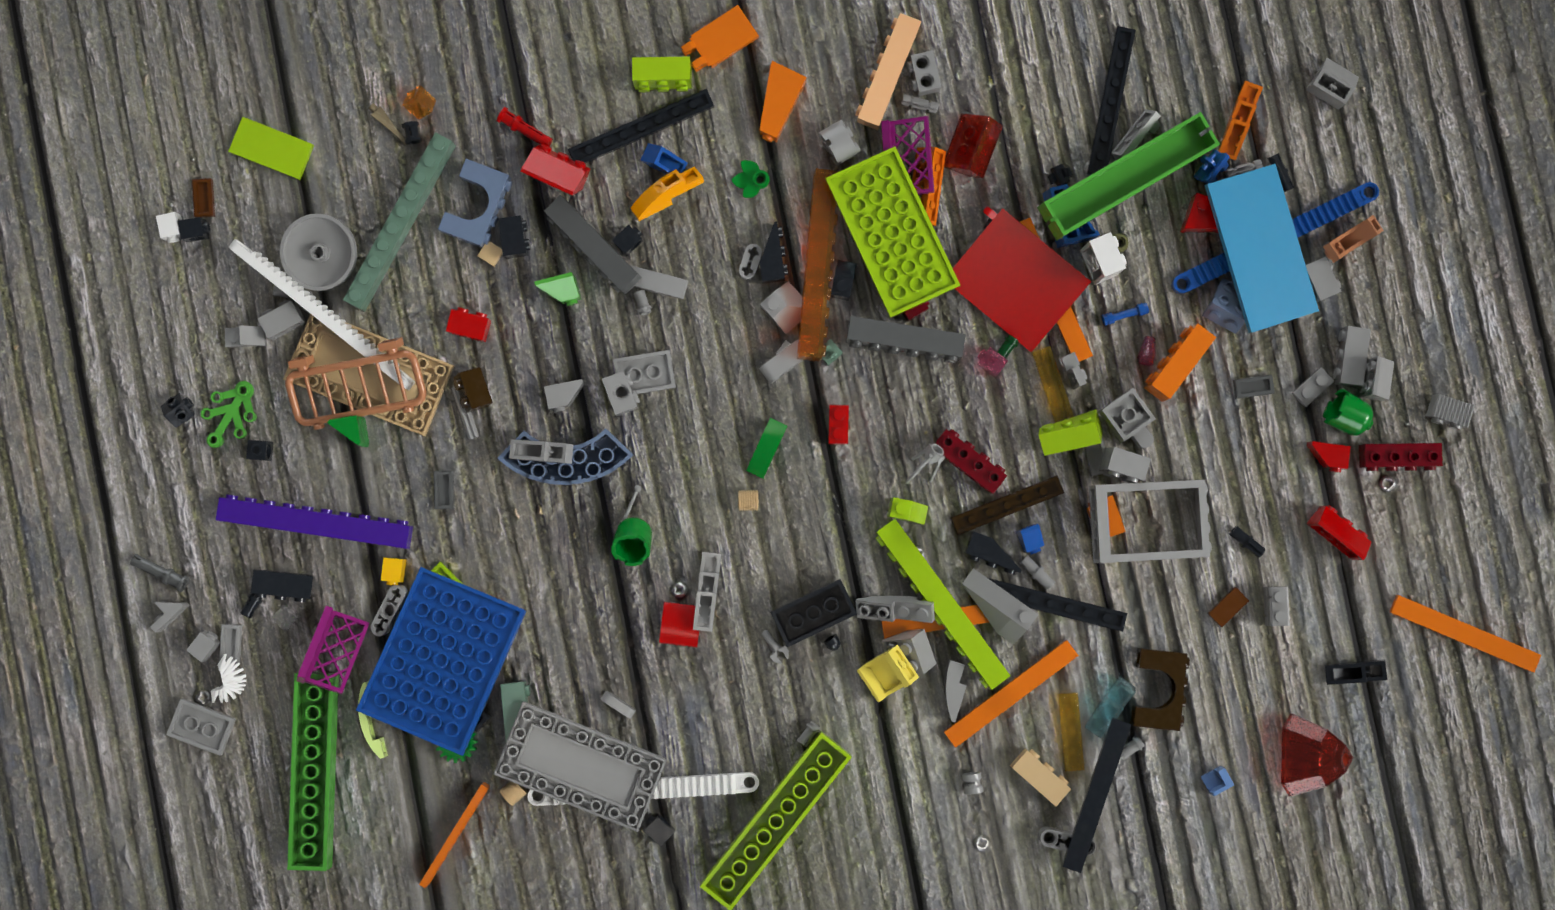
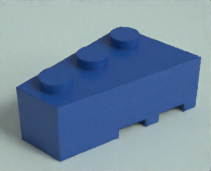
M1065 184L1049 188L1042 193L1044 202L1066 190L1069 186ZM1088 222L1057 240L1056 245L1057 248L1086 242L1095 239L1100 234Z

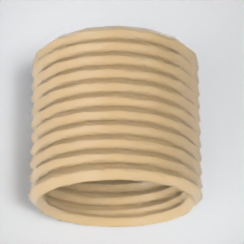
M739 490V511H758V490Z
M510 781L500 789V794L511 806H514L516 802L527 794V791L523 786Z

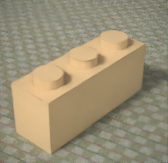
M1024 748L1010 766L1052 804L1057 806L1071 790L1067 786L1069 781L1062 775L1057 777L1053 773L1055 769L1047 762L1043 765L1038 760L1040 756L1032 749L1028 751Z

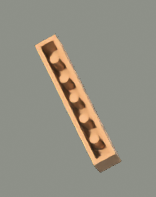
M900 13L898 18H894L891 25L893 32L891 36L887 35L883 45L886 46L884 53L880 52L876 62L879 64L877 71L873 70L869 80L872 81L870 88L866 87L862 98L865 101L863 106L859 104L855 115L858 116V123L875 130L879 129L920 28V20Z

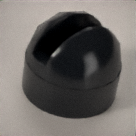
M833 634L824 641V644L828 649L834 651L840 647L841 642L838 635Z

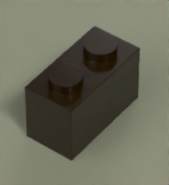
M480 367L460 372L453 377L454 387L461 397L460 404L466 413L486 408L493 403Z

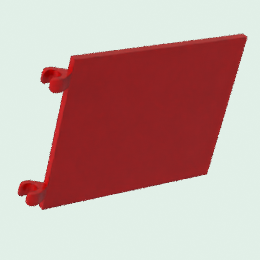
M987 206L983 212L992 219L991 223L957 264L952 267L960 283V286L955 288V290L1032 352L1091 281L1002 208L997 214Z

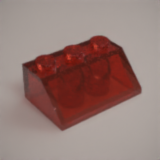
M961 113L945 156L944 168L968 177L983 179L1003 125L990 116Z

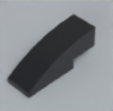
M1385 659L1325 665L1327 685L1387 680Z

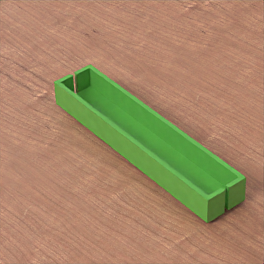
M1199 112L1039 205L1037 209L1044 221L1050 222L1048 227L1056 241L1218 147L1220 143L1212 130L1203 136L1199 134L1210 127L1203 114Z

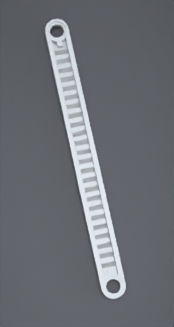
M236 239L229 245V248L364 357L385 354L379 352V348H375L376 345L374 343H369V339L363 338V334H357V329H351L352 325L345 324V320L339 319V315L333 314V310H328L327 305H321L322 301L315 300V296L310 295V292L304 290L303 286H298L297 281H292V277L286 276V273L280 271L279 267L274 266L273 262H269L267 257H262V253L253 252ZM393 360L379 362L380 369L399 384ZM400 369L404 388L410 390L415 381Z
M753 772L660 777L652 799L750 793L758 788L759 778ZM745 778H754L755 785L750 788L744 785ZM530 789L528 792V801L534 806L566 804L544 794L542 800L536 801L532 796L534 790Z

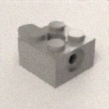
M1134 388L1127 390L1098 411L1120 443L1131 437L1140 449L1150 447L1153 444L1154 437L1146 426L1156 418Z

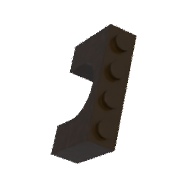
M1137 648L1136 667L1163 671L1171 681L1172 693L1168 701L1159 707L1132 705L1130 721L1132 726L1173 731L1181 730V727L1184 726L1182 708L1186 706L1184 688H1187L1188 685L1186 669L1190 665V658L1187 657V653Z

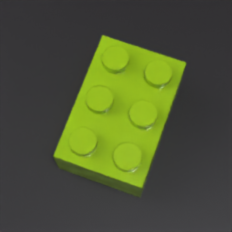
M690 56L632 57V81L635 90L646 93L650 92V90L668 92L669 89H676L678 92H686L688 89H692Z

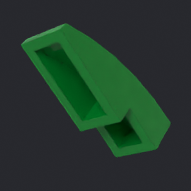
M772 418L769 419L747 467V472L764 479L788 427L787 425Z

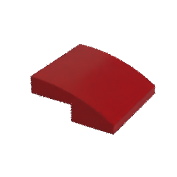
M664 602L659 643L698 647L700 630H693L695 605Z

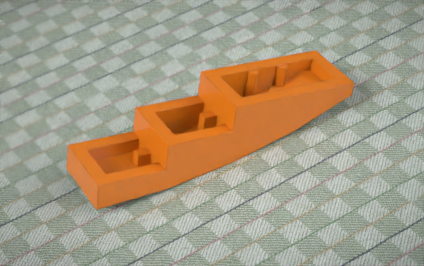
M1245 80L1218 150L1221 153H1227L1230 159L1235 161L1251 125L1250 122L1263 89L1262 86Z

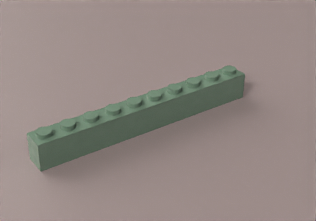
M436 132L434 133L343 299L347 303L364 312L366 311L456 147L451 140Z

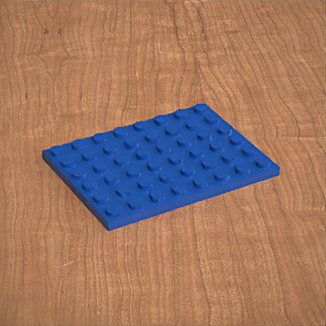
M420 567L356 711L463 756L526 614V610Z

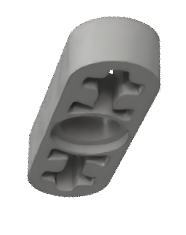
M394 585L388 590L371 624V631L374 635L384 636L390 632L408 596V590L405 586ZM395 590H400L399 594H401V597H396ZM388 605L393 607V614L391 616L387 615L385 611ZM378 624H382V628H384V630L379 631L380 627L378 626Z

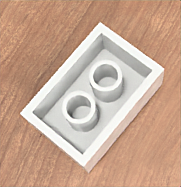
M1111 232L1089 241L1080 250L1094 285L1111 279L1126 269L1125 265L1127 262L1125 256L1120 254L1118 240L1116 236H1112Z

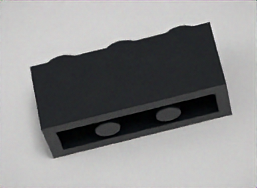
M254 569L250 593H255L254 597L258 598L274 595V599L286 600V597H293L294 601L306 602V599L311 597L313 575Z

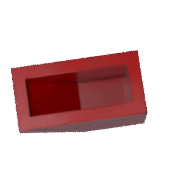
M1315 441L1307 442L1306 446L1322 467L1329 468V472L1341 473V470L1348 469L1351 446Z

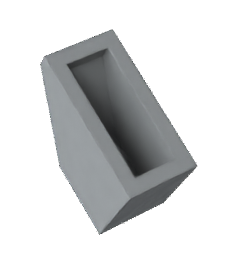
M579 379L544 386L548 409L558 413L565 411L566 407H570L585 385L584 380Z

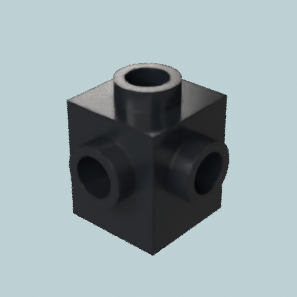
M180 393L170 397L166 403L161 405L163 416L176 428L182 423L189 421L195 415L193 402L188 397L184 398Z

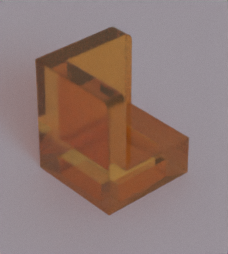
M419 85L407 92L403 106L420 120L432 113L436 99Z

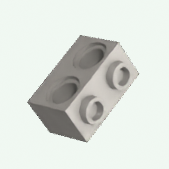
M933 50L910 55L907 68L908 72L913 75L914 80H911L913 92L916 91L918 97L940 92L941 83ZM922 61L926 64V67L921 69L917 67L916 63ZM924 79L928 80L931 85L924 87L921 85V81Z

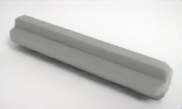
M453 386L452 391L469 439H475L479 437L472 413H466L465 409L462 408L460 394Z

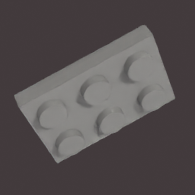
M670 350L613 359L615 374L624 371L626 375L630 374L633 385H630L632 392L643 394L676 388ZM626 388L618 389L619 397L627 395Z
M181 698L166 735L221 756L236 718Z

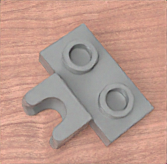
M1075 352L1058 359L1063 372H1066L1073 390L1087 383V375L1083 368L1080 369V363Z

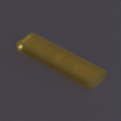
M1048 346L1031 352L1054 422L1074 417L1051 347Z
M1078 693L1058 694L1064 771L1084 770Z

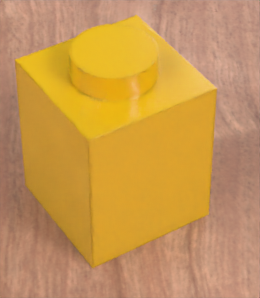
M383 557L381 581H387L386 585L393 586L398 585V582H404L407 559Z

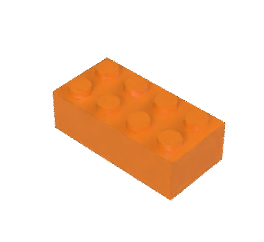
M1198 323L1194 326L1190 325L1179 335L1180 341L1172 344L1167 351L1170 354L1159 361L1156 366L1158 370L1151 373L1145 380L1147 384L1144 389L1161 402L1171 399L1216 339V336Z

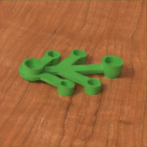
M241 381L236 384L233 390L225 392L215 391L211 394V400L214 403H221L224 399L233 397L235 399L232 404L213 409L204 408L201 411V417L206 420L225 414L215 432L207 436V444L210 447L219 448L224 444V437L222 435L232 418L235 425L234 436L238 439H244L247 436L239 407L243 402L246 411L243 416L245 421L254 422L257 419L250 399L254 394V387L251 383ZM243 387L246 388V393L244 394L241 393ZM216 394L220 395V399L218 401L215 400ZM207 410L210 411L209 417L205 416V412ZM249 413L253 414V418L251 420L247 418ZM242 430L243 435L239 437L238 431ZM215 436L217 441L213 444L211 439Z

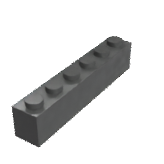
M559 195L544 210L548 215L546 219L553 226L557 224L561 228L559 232L566 239L570 238L574 242L572 246L579 253L583 251L587 255L585 259L592 266L596 264L599 268L598 273L604 279L608 277L612 281L610 285L618 293L622 291L626 294L642 278L564 197Z

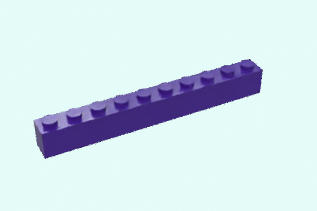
M226 494V498L219 497L215 519L217 521L410 549L413 526L408 525V521L397 520L396 523H391L389 518L378 517V520H370L369 515L359 514L357 518L351 517L352 513L340 511V514L337 515L332 514L333 510L321 508V512L313 511L314 507L302 506V509L294 508L295 504L289 503L277 506L275 501L264 500L263 504L256 503L257 499L245 497V501L238 500V496Z

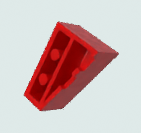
M1196 193L1191 197L1180 233H1218L1208 196Z

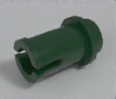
M1011 335L1004 338V343L996 352L1004 360L1007 359L1014 347L1018 346L1017 343L1019 341Z

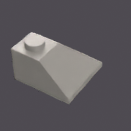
M789 281L775 290L760 304L761 309L785 335L814 310Z

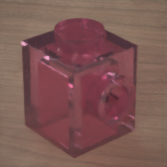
M991 347L987 351L983 349L977 357L979 359L977 365L994 378L998 376L1008 362L1006 358Z

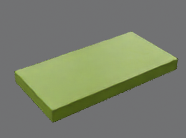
M242 117L228 152L301 180L314 145Z

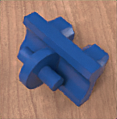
M1213 149L1209 156L1202 155L1200 160L1203 164L1194 175V178L1205 184L1218 181L1216 176L1219 172L1226 171L1229 166L1227 161L1230 156Z

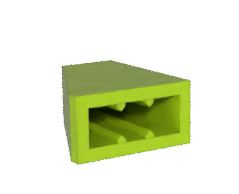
M893 497L890 499L887 517L925 525L928 506Z

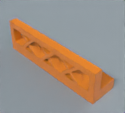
M917 147L916 150L922 153L926 147ZM931 147L935 193L922 194L920 200L932 226H936L946 151L937 147ZM921 159L915 167L922 172L927 167V161L923 163ZM915 169L913 171V183L918 179L920 173ZM924 178L917 186L920 189H928L929 181Z

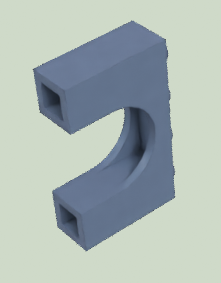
M465 159L459 177L486 190L489 197L487 210L482 216L472 220L463 219L445 212L438 230L441 233L483 248L491 240V229L498 222V211L504 207V196L506 192L510 191L512 181L508 174Z

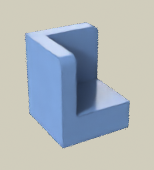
M1222 766L1201 776L1208 792L1213 796L1234 786L1228 772Z

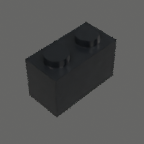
M521 215L498 218L503 257L511 259L529 256L528 250H531L529 239H526L525 232L528 231L527 221L523 220Z

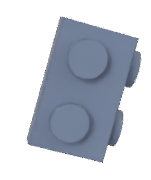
M1223 278L1219 282L1213 300L1204 310L1202 316L1236 334L1245 323L1234 283Z

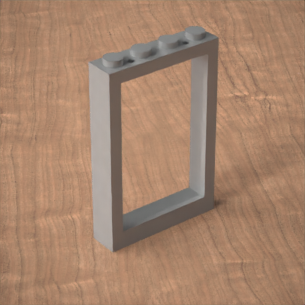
M1205 480L1089 486L1093 563L1210 557L1212 545L1209 541V505L1206 498L1208 487ZM1194 488L1198 550L1111 555L1107 492Z

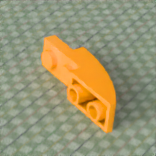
M695 166L682 173L675 169L644 191L630 209L635 217L641 221L673 205L672 198L704 183L703 176Z

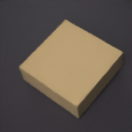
M489 241L488 245L485 244L478 257L495 267L503 252L500 247Z

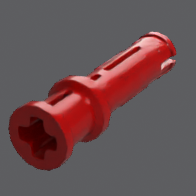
M506 107L499 113L496 120L498 123L502 122L510 127L511 131H518L534 142L550 147L553 139L524 122L521 116L514 115Z

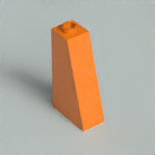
M774 61L770 65L760 124L761 138L768 142H772V140L778 141L807 81L806 76Z

